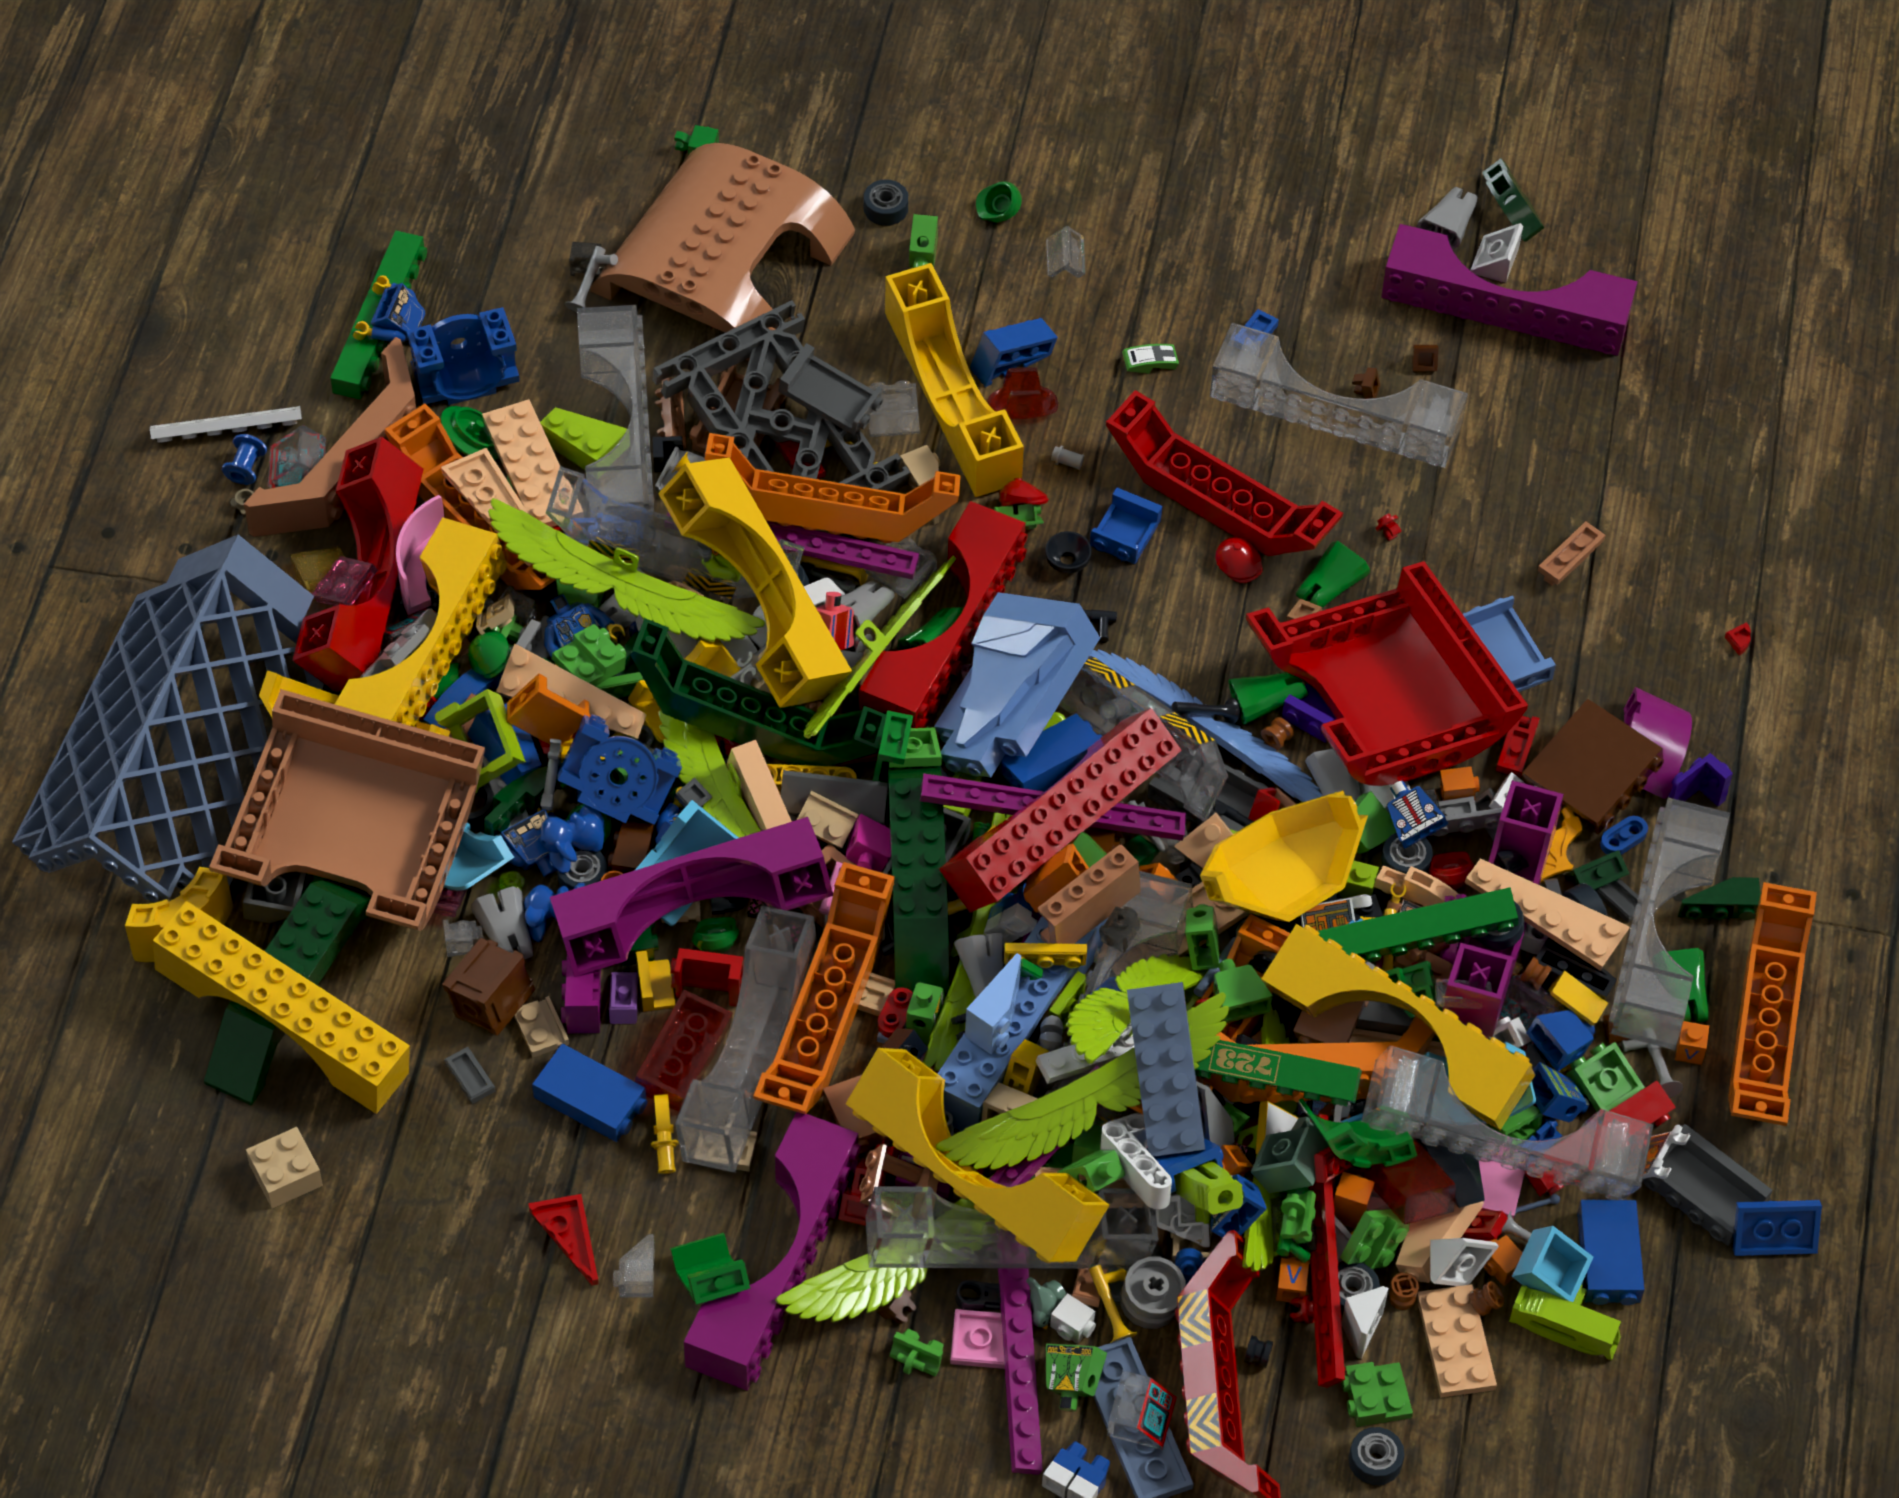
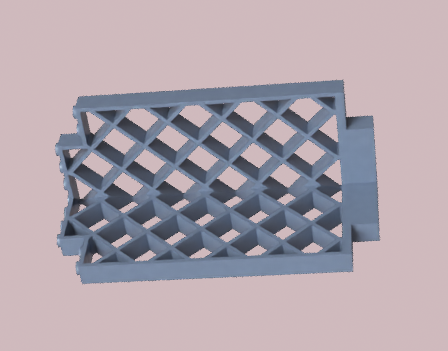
M240 535L233 536L178 559L167 583L136 596L12 843L19 847L23 854L29 856V859L36 863L40 870L48 873L95 858L102 864L104 869L115 873L126 885L135 888L146 900L153 903L169 899L175 886L183 890L195 876L185 868L184 864L202 861L203 867L209 868L217 849L218 842L210 811L227 808L231 827H233L245 796L235 759L251 756L256 770L268 740L260 707H265L261 699H257L248 663L264 661L268 671L290 679L284 657L294 655L296 647L282 649L277 629L297 644L303 617H305L314 595ZM230 592L247 604L250 609L234 611ZM253 616L262 653L246 655L237 619ZM217 623L226 659L209 662L201 626L203 624ZM228 667L238 704L221 707L212 670ZM304 669L307 685L322 690L325 684ZM192 674L201 711L184 714L175 678L178 675ZM240 711L249 749L233 752L223 714ZM203 718L213 756L196 759L186 721ZM166 725L176 763L158 766L149 731L152 727ZM215 763L225 801L208 804L198 766ZM178 770L188 808L170 812L161 774ZM141 778L150 816L132 820L123 783L128 779ZM190 815L200 854L182 857L172 819ZM152 823L162 862L144 866L134 827ZM114 831L120 854L98 839L97 836L100 833ZM164 869L159 883L145 874L146 872ZM227 876L228 885L230 886L233 878Z

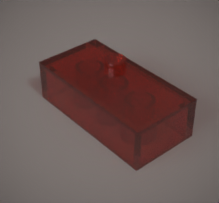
M684 990L636 1075L635 1082L646 1088V1097L654 1100V1095L668 1094L669 1108L683 1113L730 1028L733 1012Z
M1403 1125L1398 1126L1402 1133L1408 1131ZM1411 1134L1410 1136L1413 1139L1417 1152L1416 1157L1387 1167L1383 1163L1371 1164L1370 1168L1354 1166L1363 1178L1374 1182L1373 1189L1404 1225L1454 1212L1456 1184Z

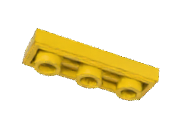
M1005 943L1004 964L1007 965L1018 953L1021 955V959L1024 958L1041 968H1050L1053 965L1078 968L1086 965L1087 944Z

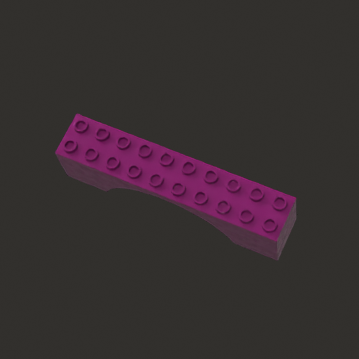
M1400 224L1386 265L1381 298L1618 356L1638 281L1589 270L1575 282L1557 289L1534 292L1507 289L1487 282L1465 267L1453 252L1447 235Z
M1512 780L1499 819L1489 863L1500 867L1497 852L1503 850L1517 851L1527 860L1529 867L1514 874L1539 885L1556 832L1564 794ZM1524 921V932L1521 939L1514 946L1504 950H1493L1482 945L1477 938L1465 937L1464 942L1460 943L1449 977L1442 1012L1446 1008L1459 1017L1458 1020L1465 1026L1469 1022L1481 1029L1483 1035L1493 1037L1528 923Z
M808 817L554 895L550 897L574 977L627 961L633 944L652 923L667 913L692 902L715 897H746L766 902L784 912L833 896V891L823 853Z
M795 1113L775 1154L776 1183L789 1196L799 1218V1228L793 1245L778 1266L765 1277L751 1284V1289L702 1303L684 1340L685 1367L748 1391L752 1382H757L762 1369L760 1364L763 1358L767 1359L773 1347L771 1341L774 1335L780 1334L784 1325V1319L782 1318L785 1314V1309L789 1306L777 1304L775 1299L805 1281L807 1275L805 1270L808 1264L813 1265L818 1252L816 1247L819 1241L824 1242L829 1229L827 1224L830 1218L835 1219L840 1206L838 1201L843 1196L846 1188L850 1186L849 1178L852 1173L855 1174L856 1167L861 1161V1158L858 1157L861 1145L858 1144L857 1132L809 1114Z

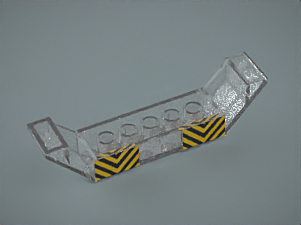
M559 467L545 514L572 539L611 559L614 557L615 549L617 547L622 548L639 557L638 568L643 571L729 599L756 597L744 577L739 582L713 577L702 564V559H696L692 555L694 550L702 552L698 546V543L701 542L682 536L672 517L603 495L584 478L585 474ZM780 539L778 543L797 574L804 546ZM620 555L624 562L633 563L628 556Z
M1089 656L1059 706L1072 715L1077 713L1083 721L1087 720L1092 728L1102 736L1121 721L1152 707L1182 750L1156 773L1179 789L1185 802L1183 808L1202 821H1206L1228 778L1216 740L1097 658Z

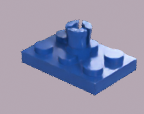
M1820 1200L1736 1202L1735 1234L1733 1238L1734 1255L1818 1253L1822 1211Z

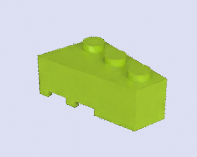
M555 407L540 422L552 449L596 478H599L630 448L629 429Z

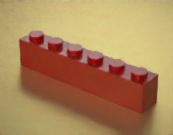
M1655 1081L1530 1161L1522 1170L1539 1196L1546 1192L1553 1195L1565 1187L1562 1183L1568 1178L1572 1182L1586 1173L1584 1168L1591 1164L1595 1168L1607 1160L1605 1154L1613 1151L1614 1154H1617L1628 1146L1626 1141L1634 1137L1637 1141L1650 1131L1647 1127L1653 1123L1658 1127L1671 1118L1669 1113L1676 1107L1659 1082Z

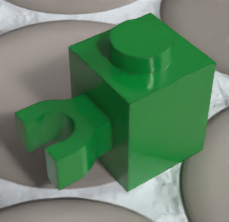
M695 125L692 136L677 131L674 137V141H677L675 150H688L689 156L697 147L705 144L719 143V130Z

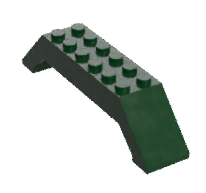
M644 618L632 649L631 657L663 714L741 745L756 740L763 754L791 765L832 766L877 752L886 714L863 706L862 710L830 717L815 736L807 739L803 736L806 729L805 726L816 713L815 711L800 705L780 708L772 694L685 660L667 633L669 627Z
M887 762L892 876L895 878L892 889L895 989L907 988L914 992L916 984L920 982L943 988L944 994L947 996L949 991L947 880L939 870L946 863L944 811L941 804L920 801L923 774L942 776L940 766L889 768Z
M329 879L311 883L265 952L318 985L359 922L369 918L366 916V910L372 896L357 887ZM231 1001L222 1019L204 1078V1084L252 1106L266 1085L265 1080L276 1047L285 1035V1032L256 1012Z

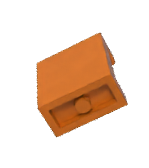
M540 673L507 702V722L549 745L550 739L561 740V745L565 741H569L579 729L583 716L590 717L589 701L584 699L580 704L576 705L548 690L547 677Z

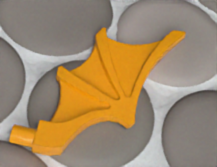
M1568 807L1561 810L1565 819L1561 824L1562 827L1555 832L1540 883L1542 880L1557 874L1570 872L1573 869V865L1566 856L1568 845L1582 833V825L1579 817L1575 816Z

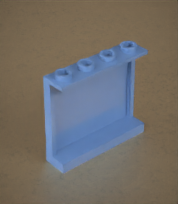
M1513 596L1504 599L1499 598L1491 604L1482 607L1478 606L1469 612L1463 613L1466 620L1518 692L1553 680L1556 664L1551 657L1544 659L1513 609Z

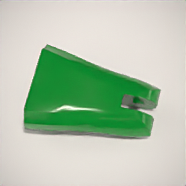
M1332 541L1315 568L1297 590L1296 596L1305 601L1312 597L1310 603L1323 608L1343 591L1368 576L1370 568L1363 558L1341 542Z
M942 608L924 626L900 638L897 645L898 651L915 648L942 635L956 622L963 612V608Z
M1287 672L1229 679L1231 697L1235 698L1239 703V717L1242 724L1250 723L1275 709L1283 707L1284 701L1289 694L1300 700L1306 698L1309 693L1305 684L1302 683L1303 679Z
M1699 948L1660 952L1651 959L1652 965L1666 992L1679 1025L1682 1024V1021L1690 1022L1689 1005L1691 1006L1696 1023L1708 1021L1703 951Z

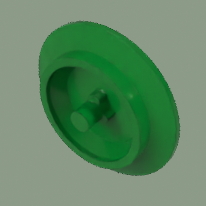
M460 406L447 407L441 413V424L460 455L463 453L468 456L487 448L494 461L500 458L483 422V413L470 407Z

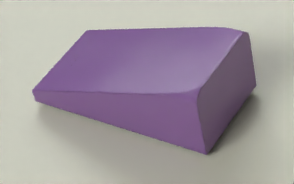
M612 972L609 1003L610 1023L635 1024L637 1023L638 972Z

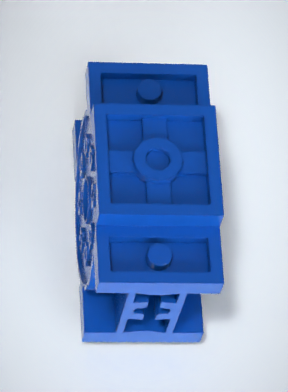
M503 307L480 312L479 315H455L439 321L432 327L430 324L407 330L412 354V361H410L411 369L423 404L447 399L448 405L496 394V387L520 382L515 362L517 346ZM457 338H465L460 344H451Z
M591 714L590 717L584 715L565 759L558 768V781L577 789L578 802L626 823L630 814L655 825L664 800L675 778L678 777L682 769L680 759L677 757L678 754L665 747L662 750L656 748L652 754L644 744L633 738L625 736L609 737V728L605 724V719ZM639 758V761L635 762L634 759ZM620 767L627 771L628 778L623 784L618 785L610 780V773L613 769ZM597 773V776L593 777L592 774Z

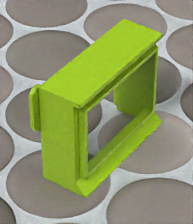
M489 689L484 690L461 705L453 702L435 714V720L438 724L450 729L452 738L468 742L462 725L475 718L477 714L490 709L506 753L481 769L476 793L483 785L518 764L526 762L513 726L507 722V710L501 695Z

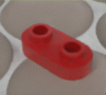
M896 988L890 992L878 1017V1030L884 1037L889 1038L896 1028L905 1029L906 1014L913 995L911 990ZM898 998H905L906 1000L899 1001ZM894 1019L895 1022L889 1023L887 1020Z

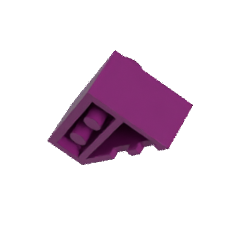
M567 954V960H562V976H566V983L562 984V1000H565V1007H561V1023H567V1034L600 1033L601 969L574 977Z

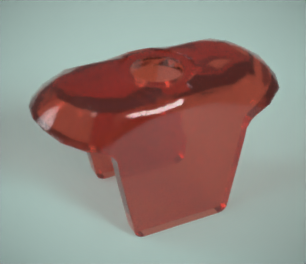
M1029 367L1008 369L1002 388L994 391L989 396L987 404L996 412L1005 409L1010 419H1029L1054 414L1057 412L1059 402L1054 392L1041 386L1037 368Z

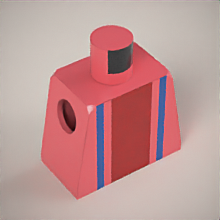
M827 592L825 605L816 607L841 651L854 646V611L851 607L841 604V593Z

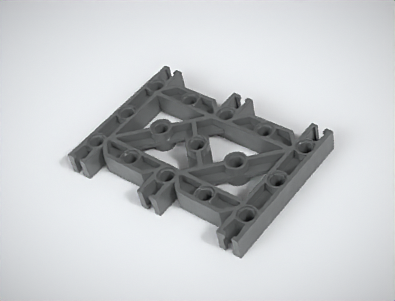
M792 300L654 367L653 382L655 385L660 384V381L674 377L670 381H663L661 393L664 398L667 399L688 388L687 400L708 432L734 437V444L744 447L739 450L755 469L774 472L753 441L757 432L769 435L777 443H784L788 440L800 443L791 475L817 479L828 439L852 474L851 477L839 483L894 492L909 482L911 472L907 466L902 467V472L898 473L901 461L898 453L873 464L876 452L860 429L854 436L806 408L809 411L806 420L793 417V414L785 409H778L774 412L762 409L774 364L776 363L784 374L803 348L795 335L803 332L805 318L801 313H798L795 319L796 305ZM787 318H789V319L791 320V321H788V322H783V321L786 320ZM772 327L775 328V330H769L767 328ZM725 348H731L733 350L727 351L725 350ZM750 358L734 413L710 377ZM682 369H689L690 372H685ZM751 386H757L759 389H753ZM709 407H714V408H716L717 410H710V409H708V408H709ZM778 424H782V425H784L785 427H784V428H780V427H778L777 425H778ZM845 442H852L854 445H848ZM803 463H809L812 466H805ZM893 470L895 473H898L893 476L888 475ZM873 480H877V481H879V482H881V483H880V484H875V483H873L872 481H873Z

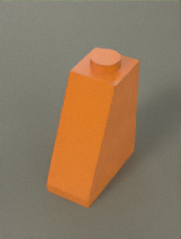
M1068 844L1028 876L1023 894L1026 902L1030 903L1035 913L1039 912V906L1089 868L1074 844Z

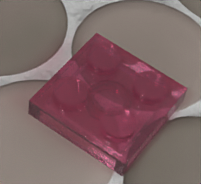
M340 556L333 563L326 576L318 583L312 595L320 603L333 606L339 604L350 606L355 602L378 569L372 563Z

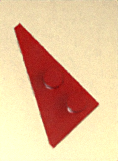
M577 1194L528 1203L532 1216L592 1286L598 1285V1276L582 1195Z

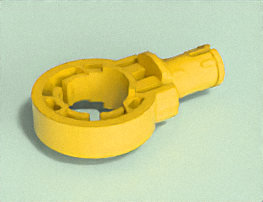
M668 1094L654 1095L656 1115L654 1135L657 1134L658 1141H653L651 1147L657 1150L658 1173L671 1174L676 1172L674 1148L679 1144V1141L671 1139V1133H674L673 1124H670Z

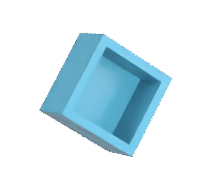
M1554 1226L1535 1229L1527 1242L1512 1277L1522 1285L1528 1286L1527 1288L1550 1293L1574 1302L1594 1257Z

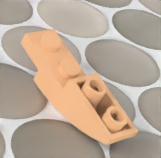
M1383 865L1374 884V887L1381 889L1387 894H1391V886L1395 883L1393 892L1396 895L1403 893L1405 885L1406 893L1402 898L1407 899L1411 903L1421 904L1423 907L1443 903L1445 896L1452 895L1456 898L1458 894L1439 879L1412 866L1407 874Z

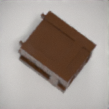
M480 938L442 983V986L449 996L455 1017L463 1021L466 1020L498 1036L536 989L532 983L533 979L529 977L525 968L524 955L517 951L511 953L497 947L498 943L491 939L487 941Z

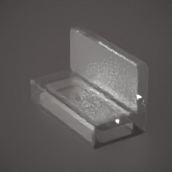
M1066 226L1046 239L1048 276L1052 278L1064 270H1067L1077 278L1085 275L1084 236Z

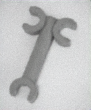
M750 651L746 662L741 658L738 659L737 665L741 670L730 678L751 686L750 682L753 678L761 681L762 676L755 665L759 658Z
M550 739L549 762L541 800L542 810H553L558 766L561 764V752H563L561 740Z

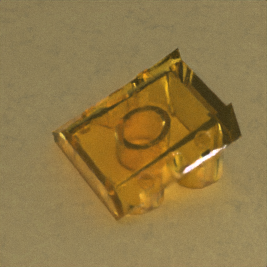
M338 546L289 555L300 585L314 595L313 600L325 598L328 590L335 589L342 592L349 589L351 585H354V574L341 548Z

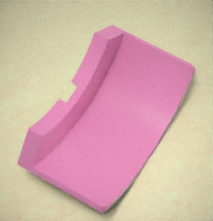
M440 495L422 504L409 516L397 540L396 559L401 596L408 615L432 605L427 592V578L420 555L442 517L444 518L443 502Z

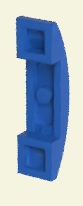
M470 669L441 695L423 719V723L433 724L445 729L446 727L438 724L435 720V714L453 702L459 705L463 704L471 693L478 695L489 688L492 690L497 689L504 671L494 678L487 679L481 674L476 673L473 669Z

